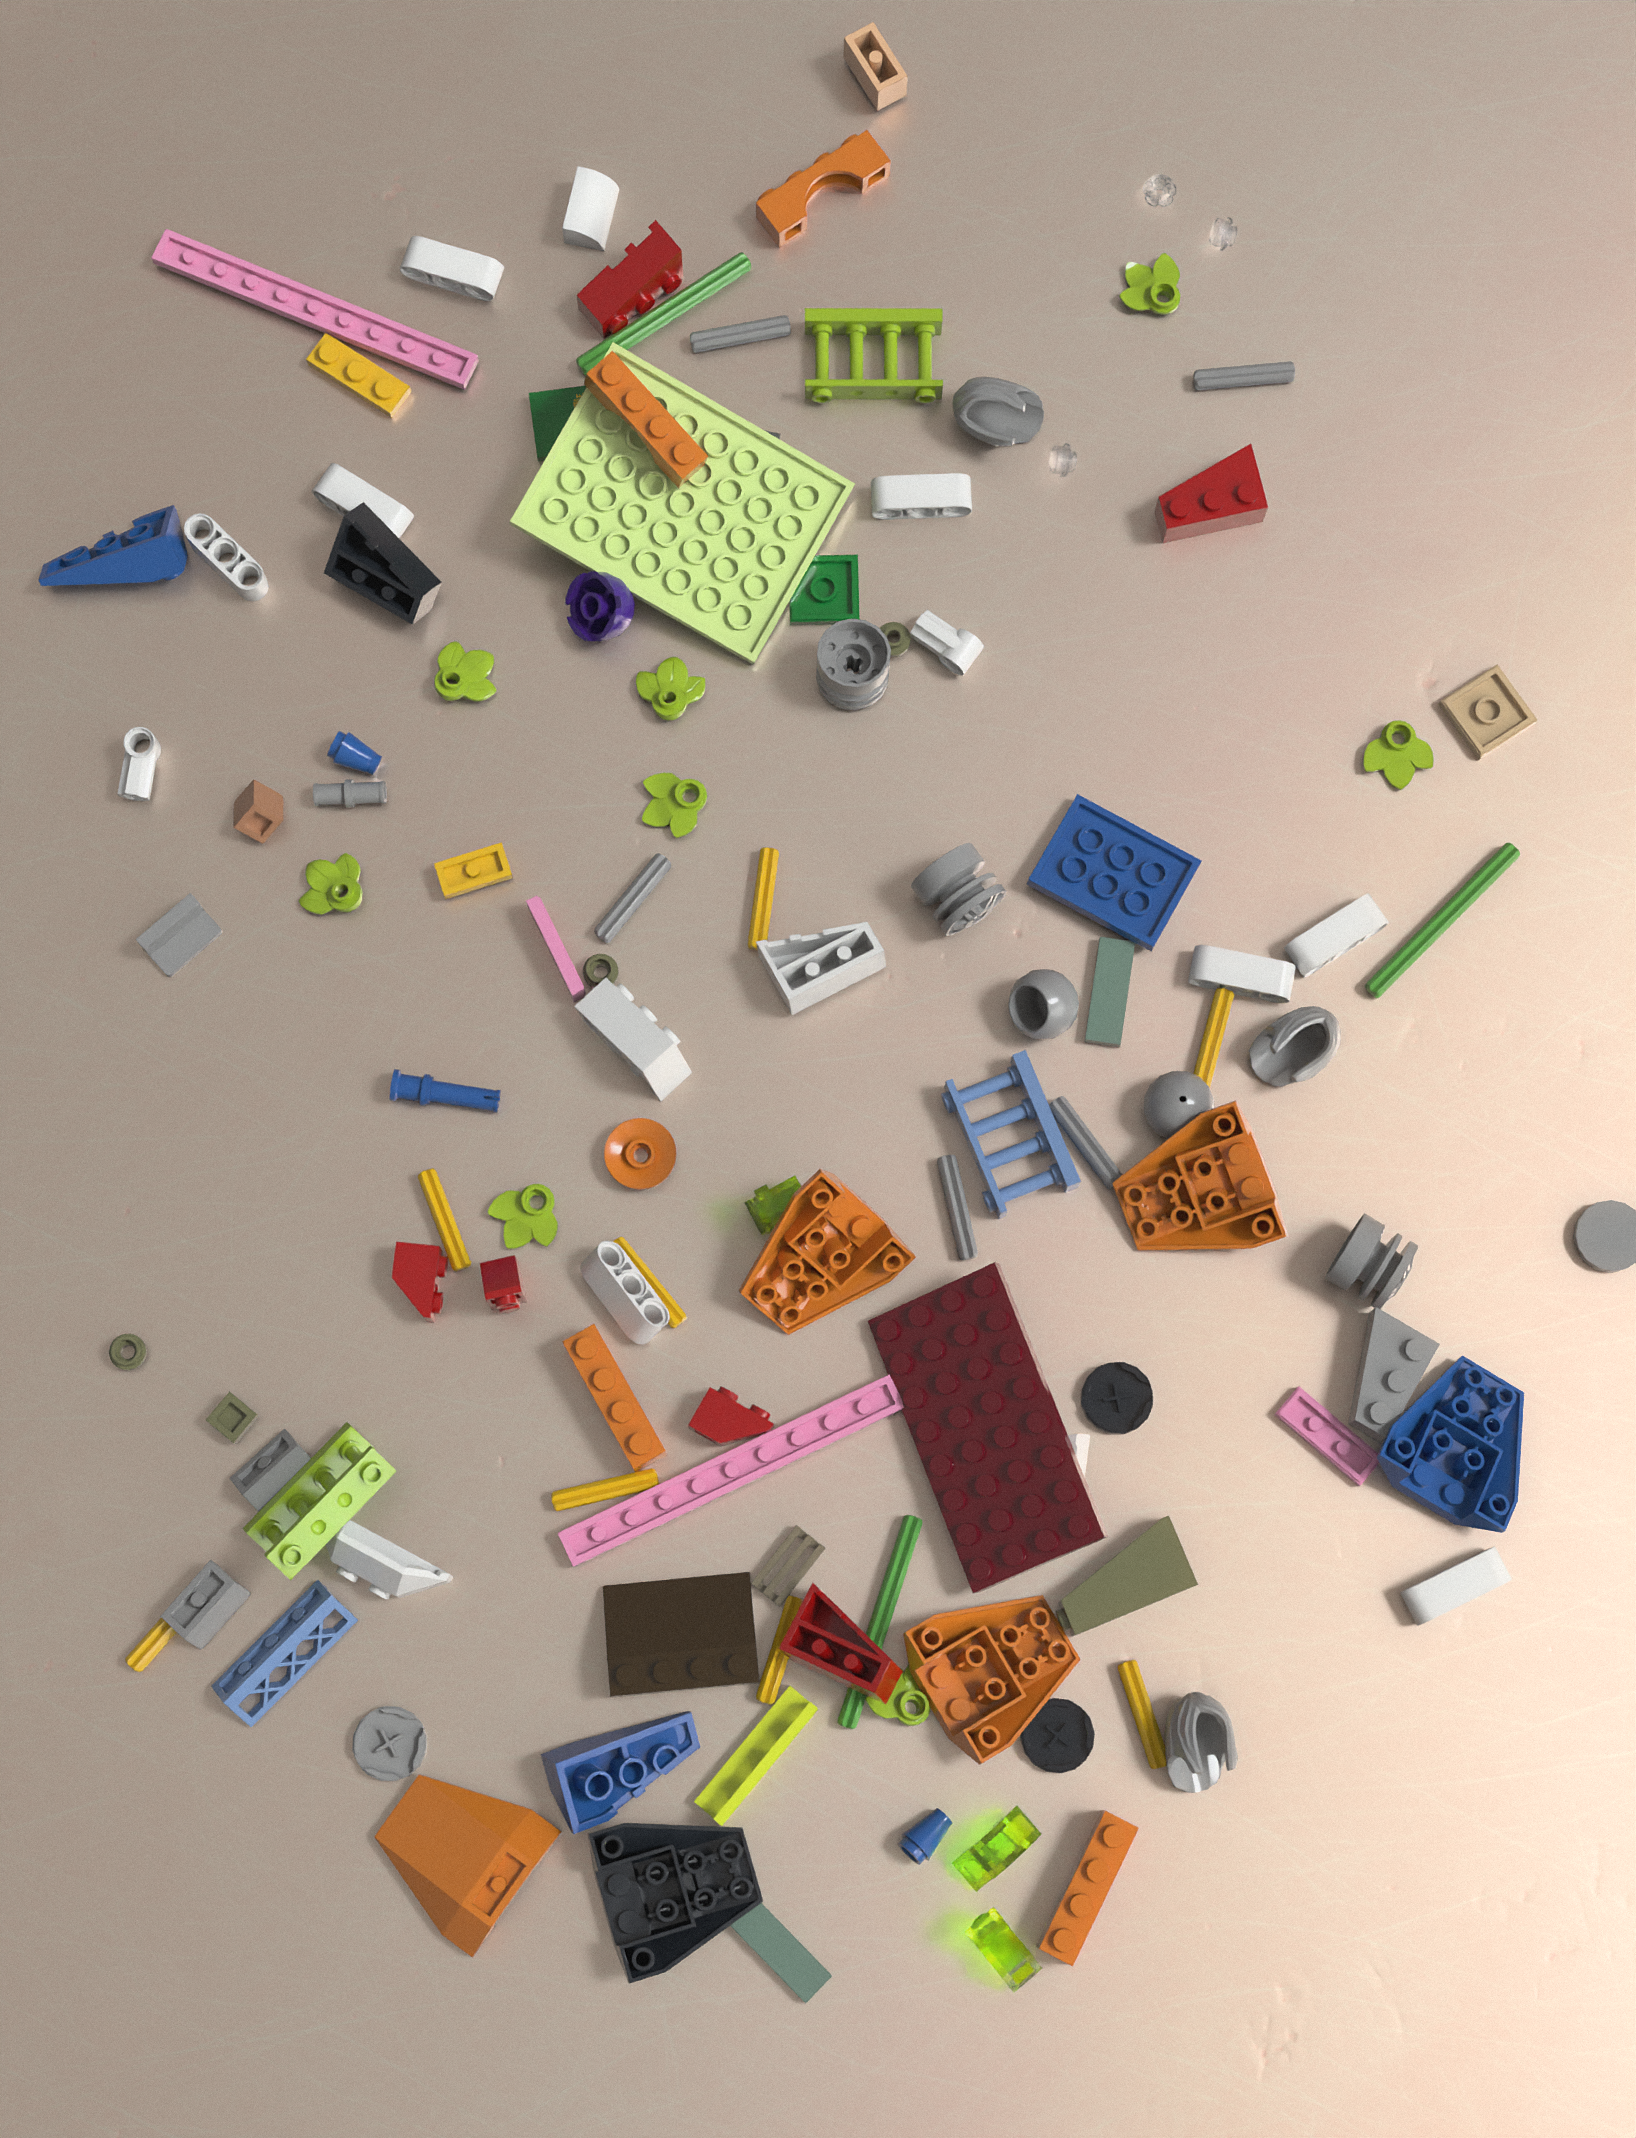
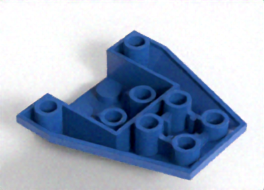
M1462 1355L1390 1426L1376 1458L1391 1486L1455 1525L1499 1533L1505 1532L1518 1502L1524 1392Z

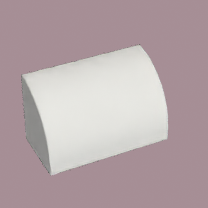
M577 167L562 227L564 243L604 251L619 192L618 185L611 178L592 169Z

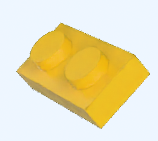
M502 842L434 863L445 900L513 879Z

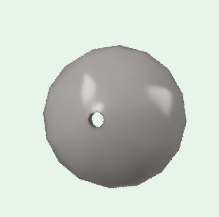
M1050 969L1032 970L1018 979L1010 991L1008 1002L1009 1013L1016 1027L1023 1034L1034 1039H1053L1067 1031L1076 1020L1079 1006L1078 994L1073 984L1062 973Z
M1172 1071L1160 1075L1149 1085L1144 1096V1113L1148 1124L1158 1135L1167 1139L1200 1113L1214 1108V1098L1209 1086L1199 1076L1188 1071ZM1180 1097H1185V1098H1186V1101H1185V1102H1181V1101L1179 1100V1098H1180Z

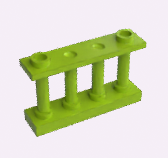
M805 308V335L815 337V379H805V399H812V401L817 403H827L832 401V399H915L919 403H931L935 400H942L943 380H932V337L941 335L943 309ZM832 335H846L849 337L850 379H829V337ZM866 335H880L884 338V379H863V338ZM901 335H915L918 338V380L898 379L897 338Z
M346 1422L242 1529L266 1551L264 1556L292 1580L397 1471L361 1434Z

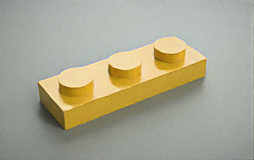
M327 333L324 334L306 358L307 364L390 418H393L412 392L409 385Z

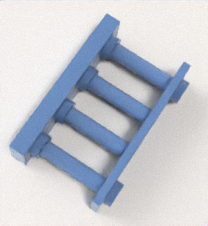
M1026 1050L1012 1055L1011 1066L1007 1068V1072L957 1091L953 1079L945 1082V1092L941 1094L947 1112L949 1114L955 1113L987 1190L982 1192L986 1207L989 1212L995 1211L998 1219L1006 1216L1007 1209L1004 1203L1053 1183L1056 1186L1062 1185L1065 1193L1078 1188L1081 1183ZM1011 1085L1015 1088L1021 1087L1025 1099L1021 1100L1020 1105L971 1124L963 1104ZM1026 1117L1028 1120L1034 1119L1039 1132L1035 1133V1137L984 1156L977 1139L978 1136ZM1040 1150L1042 1153L1048 1152L1053 1163L1048 1166L1049 1170L998 1189L991 1173L992 1169Z

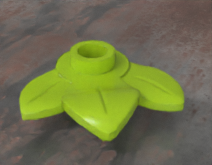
M1166 253L1158 257L1153 268L1128 262L1125 269V280L1129 288L1124 290L1119 295V298L1128 308L1136 311L1150 309L1160 315L1170 314L1177 309L1180 303V292L1176 287L1180 278L1179 268ZM1166 296L1169 301L1163 303L1158 301L1157 297Z
M457 641L449 643L442 649L437 659L439 671L434 679V687L440 697L448 701H455L464 697L477 702L486 700L496 693L495 686L486 679L493 668V654L484 650H471L465 653L463 647ZM446 680H455L458 683L449 684Z
M670 657L659 665L657 673L639 671L636 676V686L640 697L652 703L654 712L660 718L670 721L678 719L686 710L688 704L698 701L705 692V678L699 676L688 677L685 663L678 657ZM667 700H674V701L671 702V703H666V702H664V701H667Z
M1401 720L1388 723L1383 728L1380 738L1368 744L1363 757V766L1366 772L1383 770L1387 781L1398 790H1402L1411 782L1415 768L1431 769L1434 763L1433 751L1429 744L1417 738L1413 727ZM1392 735H1401L1404 742L1401 744L1395 743L1392 740Z
M672 773L654 774L643 781L646 790L654 797L643 813V823L656 828L670 825L675 838L689 834L697 824V812L705 806L707 801V792L704 785L695 779L680 780ZM688 792H692L696 795V799L693 802H686L683 796Z
M344 853L335 864L322 859L309 862L306 866L305 875L308 884L312 888L301 896L298 901L300 905L307 911L320 915L333 909L340 912H351L357 909L362 902L363 895L362 888L358 883L361 869L357 860L351 855ZM348 890V893L344 897H340L342 892Z
M542 1184L529 1185L522 1192L505 1191L492 1202L488 1209L490 1216L506 1221L504 1225V1242L508 1249L523 1247L530 1243L533 1238L541 1245L548 1247L557 1234L558 1222L552 1213L555 1206L554 1195L548 1187ZM537 1196L543 1198L544 1203L542 1207L535 1209L530 1206L532 1198Z
M909 1665L902 1672L886 1705L871 1697H866L867 1704L876 1715L884 1719L897 1718L907 1726L921 1724L930 1713L929 1701L913 1679ZM906 1702L914 1703L916 1706L915 1714H910L906 1711Z

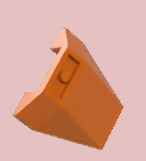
M1236 1100L1200 1113L1112 1183L1138 1250L1252 1249L1287 1237L1276 1191L1252 1128Z
M819 1169L792 1195L743 1281L739 1292L789 1335L891 1282L916 1256L887 1222L835 1174Z
M1043 1595L935 1614L903 1633L910 1673L920 1691L927 1697L929 1706L948 1739L979 1765L1012 1746L1081 1660Z
M419 1774L374 1837L440 1933L473 1958L495 1927L494 1924L535 1866L542 1861L562 1831L532 1809Z

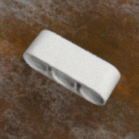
M420 236L410 238L400 266V272L412 280L483 301L493 300L504 270L503 264L494 258Z
M335 463L330 464L312 490V494L320 502L342 516L364 502L398 538L402 536L414 519L412 512L404 505Z
M966 474L891 475L876 477L870 482L872 516L876 519L949 518L966 516L972 512L971 478Z
M199 513L187 519L184 525V532L194 552L242 598L252 602L262 599L267 594L269 586L261 566L208 515ZM200 530L210 531L209 535L204 539L195 538V535ZM224 553L234 554V557L229 562H219V558ZM249 576L259 577L255 584L251 586L243 585L245 578Z
M1368 893L1289 942L1284 949L1305 978L1367 940L1387 926L1389 922Z
M1197 945L1194 948L1188 982L1202 988L1212 990L1225 988L1233 991L1236 995L1275 1003L1290 1002L1296 966L1289 962L1214 946Z
M608 1240L602 1241L581 1263L580 1270L583 1278L631 1341L637 1344H646L669 1322L670 1316L667 1307L617 1243Z
M1494 1546L1400 1593L1415 1623L1419 1626L1511 1581L1512 1578Z

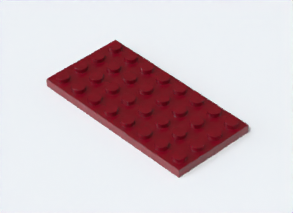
M999 1263L989 1264L868 1320L888 1375L890 1374L903 1401L904 1408L902 1412L973 1594L980 1593L1108 1537Z

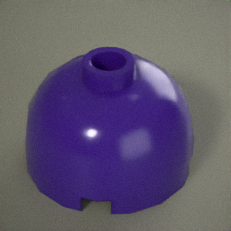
M591 571L589 573H582L572 581L565 597V605H570L571 616H567L568 624L575 635L584 641H607L618 637L628 628L633 619L635 606L633 594L620 578L607 572Z

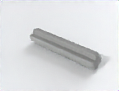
M776 316L692 332L690 334V343L693 352H703L788 336L791 333V326L788 316Z
M1289 361L1199 369L1194 371L1193 382L1196 390L1286 383L1294 381L1295 367L1294 363Z
M660 853L654 855L595 927L594 932L598 938L606 943L611 942L671 868V862Z
M1064 1096L1058 1097L1049 1105L1054 1118L1106 1188L1109 1190L1114 1189L1112 1183L1122 1173Z
M955 1155L942 1156L938 1158L937 1166L958 1258L960 1260H970L977 1257L978 1250Z

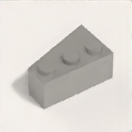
M1375 1307L1368 1315L1367 1331L1362 1347V1358L1358 1379H1356L1348 1425L1381 1443L1384 1441L1390 1426L1400 1417L1440 1344Z

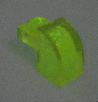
M796 1175L770 1189L765 1184L754 1190L756 1195L754 1198L744 1202L761 1235L769 1234L773 1231L792 1195L801 1187Z
M1015 1806L980 1839L960 1854L952 1864L977 1892L1022 1855L1041 1836V1832L1018 1806Z
M994 1907L987 1913L979 1915L965 1931L969 1939L1013 1993L1043 1969Z

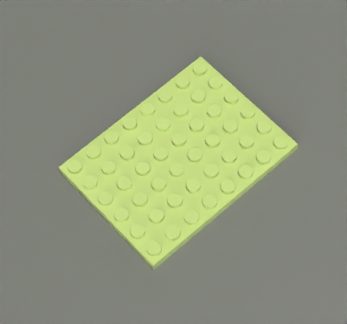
M613 342L604 358L613 351L708 455L705 465L678 489L654 462L652 454L638 434L620 416L607 410L586 388L509 524L589 571L607 572L620 578L636 598L753 665L855 483Z

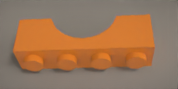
M868 130L858 136L857 134L851 135L834 152H826L820 155L813 165L803 172L801 170L794 172L777 189L771 188L762 193L756 202V218L780 248L807 231L806 207L816 193L832 186H845L863 194L890 176L891 160Z
M613 351L586 373L584 385L607 410L620 416L638 434L652 454L654 462L678 489L705 465L708 455Z
M595 1324L562 1341L634 1472L641 1471L667 1456L666 1450Z
M1101 1810L1085 1843L1074 1874L1036 1945L1038 1949L1071 1966L1074 1965L1137 1834L1138 1827L1105 1810Z

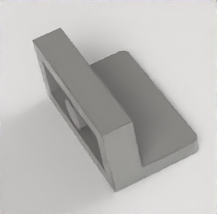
M189 893L142 933L136 941L168 977H172L222 934V930L206 913L196 898Z
M283 1429L229 1479L240 1493L260 1511L311 1457L302 1449L286 1429Z
M210 1560L160 1617L186 1641L199 1649H203L251 1593L230 1577L218 1564Z

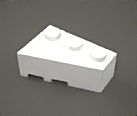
M868 922L824 929L822 933L801 936V934L789 935L790 938L771 942H767V940L756 941L759 958L792 1015L886 967L884 949Z
M605 978L579 1001L575 1008L594 1033L614 1053H618L631 1066L630 1070L637 1077H643L652 1088L653 1094L662 1101L692 1073L677 1047L680 1040L668 1027L665 1026L661 1030L655 1024L657 1021L656 1017L646 1006L642 1005L638 1008L632 1003L634 997L621 983L615 986Z

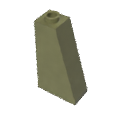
M1166 1516L1160 1519L1058 1602L1060 1610L1055 1612L1063 1632L1070 1630L1072 1637L1198 1585L1170 1517Z

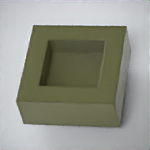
M229 1391L207 1417L206 1421L236 1444L259 1415Z

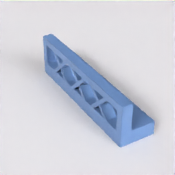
M317 1580L211 1687L227 1707L252 1727L358 1619L334 1597L325 1585ZM336 1609L343 1618L333 1628L323 1629L324 1619ZM314 1639L313 1648L306 1655L296 1656L297 1646L303 1640ZM287 1666L286 1675L280 1681L269 1683L270 1673L276 1667ZM260 1693L259 1703L249 1713L239 1705L249 1694Z

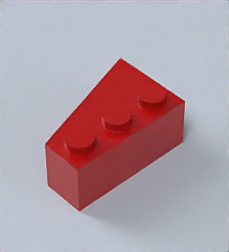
M657 220L648 226L652 233L637 247L630 243L624 249L628 255L612 269L607 265L576 295L578 310L603 339L627 326L628 320L636 314H644L649 311L655 304L656 299L664 293L670 294L674 292L684 279L682 249Z
M1250 443L1158 497L1154 513L1162 543L1263 522L1268 510V504L1252 444Z
M812 1582L779 1649L790 1660L886 1705L903 1671Z

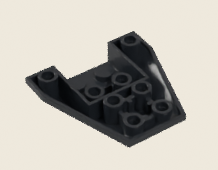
M623 1823L588 1834L593 1871L615 1950L629 1984L667 1972L763 1902L742 1827Z

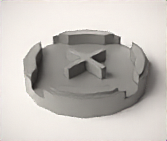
M1607 1200L1597 1202L1583 1211L1575 1223L1573 1234L1574 1243L1582 1260L1595 1270L1607 1273L1619 1272L1635 1264L1636 1210L1626 1203Z
M383 1706L371 1711L359 1721L353 1734L352 1750L357 1763L367 1775L380 1781H397L410 1776L421 1766L427 1753L428 1737L423 1723L414 1713L401 1707Z

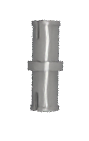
M346 779L344 783H314V805L345 804L347 808L355 807V804H383L387 801L386 782L355 783L353 779Z

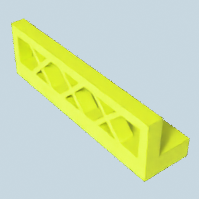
M789 1686L694 1802L719 1825L723 1826L814 1716L818 1708L793 1687Z

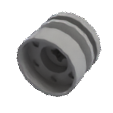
M847 619L836 622L825 630L818 642L816 681L820 693L829 703L841 709L859 710L870 707L882 697L888 686L891 648L886 635L878 626L866 620Z
M972 843L960 845L937 859L922 871L911 884V888L924 906L942 902L933 913V918L938 922L945 920L941 925V930L946 936H951L975 925L991 913L994 907L1006 896L1007 891L1002 884L992 886L996 881L994 873H987L976 877L983 868L985 861Z
M1364 1213L1342 1245L1325 1279L1345 1291L1357 1279L1362 1281L1363 1284L1360 1288L1358 1299L1361 1301L1365 1300L1371 1290L1375 1289L1377 1292L1371 1302V1307L1381 1309L1390 1298L1396 1295L1412 1269L1418 1245L1409 1241L1401 1253H1398L1396 1249L1402 1240V1235L1397 1233L1386 1245L1383 1244L1380 1240L1384 1233L1385 1225Z

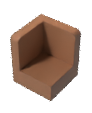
M254 779L234 802L233 828L262 844L283 822V796Z

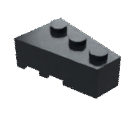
M364 502L343 516L324 574L412 625L430 612L442 583L434 573Z

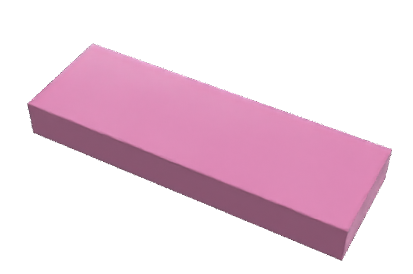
M535 896L527 900V906L573 1001L576 1002L583 999L586 995L585 988L541 898Z
M1299 1386L1274 1414L1358 1487L1361 1486L1379 1464L1376 1458L1378 1453Z

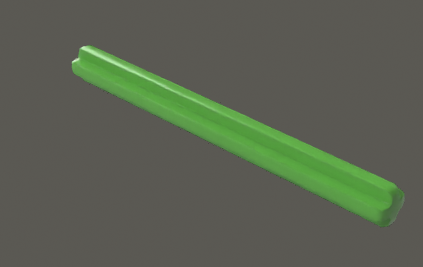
M743 252L730 258L576 359L578 368L586 375L604 358L613 342L626 350L630 349L750 271V260Z
M1505 843L1365 984L1366 990L1373 997L1379 998L1518 859L1520 851L1513 844Z
M905 1515L866 1631V1635L880 1649L883 1647L923 1523L922 1519L913 1515ZM848 1687L837 1720L840 1726L849 1729L857 1727L866 1695Z

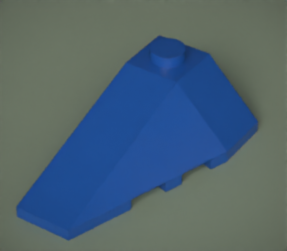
M171 505L133 520L134 527L119 535H115L113 530L102 535L103 539L99 540L91 549H88L87 546H80L43 564L38 579L41 586L145 583L160 579L172 580L178 577L185 569L188 553L175 506Z
M686 1711L578 1740L541 1754L549 1788L571 1833L576 1834L609 1821L618 1814L617 1810L633 1797L638 1798L646 1791L645 1787L660 1775L668 1774L699 1749L700 1743L692 1712Z

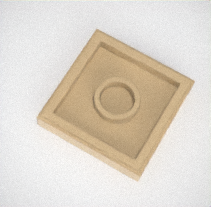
M1498 664L1451 693L1438 704L1478 760L1527 730L1538 721Z

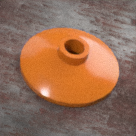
M647 1118L630 1119L618 1125L609 1135L604 1150L605 1163L611 1176L621 1185L637 1190L653 1188L661 1184L671 1174L676 1162V1145L670 1132L660 1123ZM643 1150L647 1152L648 1157L644 1162H637L634 1159L637 1151Z

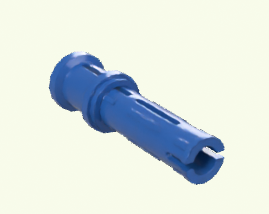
M394 1069L389 1100L396 1101L397 1098L419 1101V1104L422 1106L430 1105L431 1101L489 1110L497 1113L501 1090L434 1081V1077H431L430 1074H424L423 1077L401 1074V1070Z

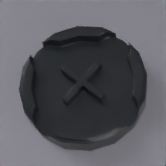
M1125 1362L1107 1363L1097 1367L1086 1378L1081 1390V1407L1086 1419L1096 1429L1110 1435H1124L1138 1429L1148 1419L1153 1407V1391L1148 1377L1137 1367Z
M1052 1698L1045 1703L1020 1734V1741L1024 1754L1033 1765L1045 1772L1064 1773L1075 1770L1086 1761L1093 1749L1095 1732L1091 1718L1080 1706L1068 1699Z

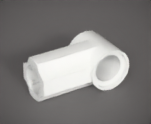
M929 610L921 614L910 632L911 638L938 655L940 662L946 668L961 676L965 674L984 648L982 642L975 635L964 629L956 630Z
M135 727L130 729L124 737L125 754L118 796L135 801H149L156 761L161 754V745L149 729ZM150 740V747L147 751L143 753L135 752V746L139 741Z

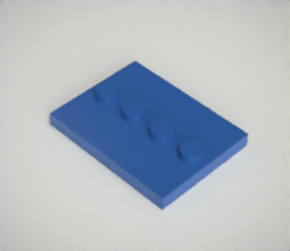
M1077 794L1029 877L1027 885L1152 952L1202 860Z

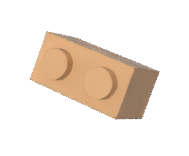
M874 22L844 37L843 58L877 111L906 96L908 76Z

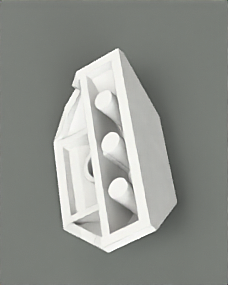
M351 1520L326 1544L330 1560L339 1565L336 1573L355 1583L358 1577L369 1581L372 1584L368 1590L386 1600L389 1599L391 1594L402 1598L448 1584L453 1578L451 1574Z

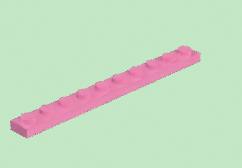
M165 229L151 257L153 263L464 390L479 361L477 354L168 229Z
M889 1374L558 1532V1535L572 1566L576 1567L901 1411L904 1408L903 1401Z

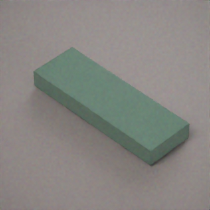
M1106 937L1099 938L1084 1042L1120 1047L1135 948V943L1132 941Z
M762 1903L730 1925L805 2004L832 1977L825 1967Z

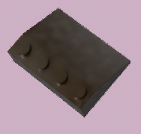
M750 1572L603 1586L610 1697L616 1698L760 1684Z

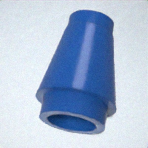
M341 731L337 733L327 753L328 757L334 759L333 763L374 775L382 759V756L376 754L374 750L350 732L345 734Z
M936 1808L932 1813L902 1833L903 1839L898 1843V1846L913 1862L920 1865L924 1860H930L947 1833L948 1828L953 1823L944 1812Z

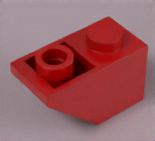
M396 1241L392 1279L426 1322L434 1323L435 1314H441L444 1295L443 1292H438L440 1278H446L448 1256H443L440 1246Z
M516 1255L480 1263L484 1295L491 1310L498 1309L499 1314L519 1310L520 1304L526 1303L527 1299Z
M720 1386L718 1391L711 1387L708 1389L689 1422L688 1428L722 1447L772 1431L774 1423L769 1421L771 1414L754 1404L751 1405L750 1409L737 1403L738 1395Z

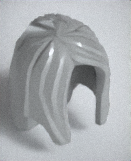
M985 376L975 377L967 380L953 396L952 405L957 424L976 439L996 447H1010L1016 443L1029 442L1040 430L1043 423V403L1039 396L1030 389L1011 381Z
M1316 1006L1300 1007L1285 1014L1267 1026L1252 1043L1249 1049V1061L1253 1071L1261 1080L1275 1087H1282L1294 1082L1297 1083L1311 1079L1324 1069L1336 1055L1341 1044L1339 1022L1334 1014Z
M1193 1691L1175 1700L1167 1714L1164 1730L1168 1775L1173 1786L1183 1792L1196 1793L1207 1790L1217 1783L1225 1760L1227 1771L1236 1769L1238 1756L1230 1716L1219 1701L1202 1692Z

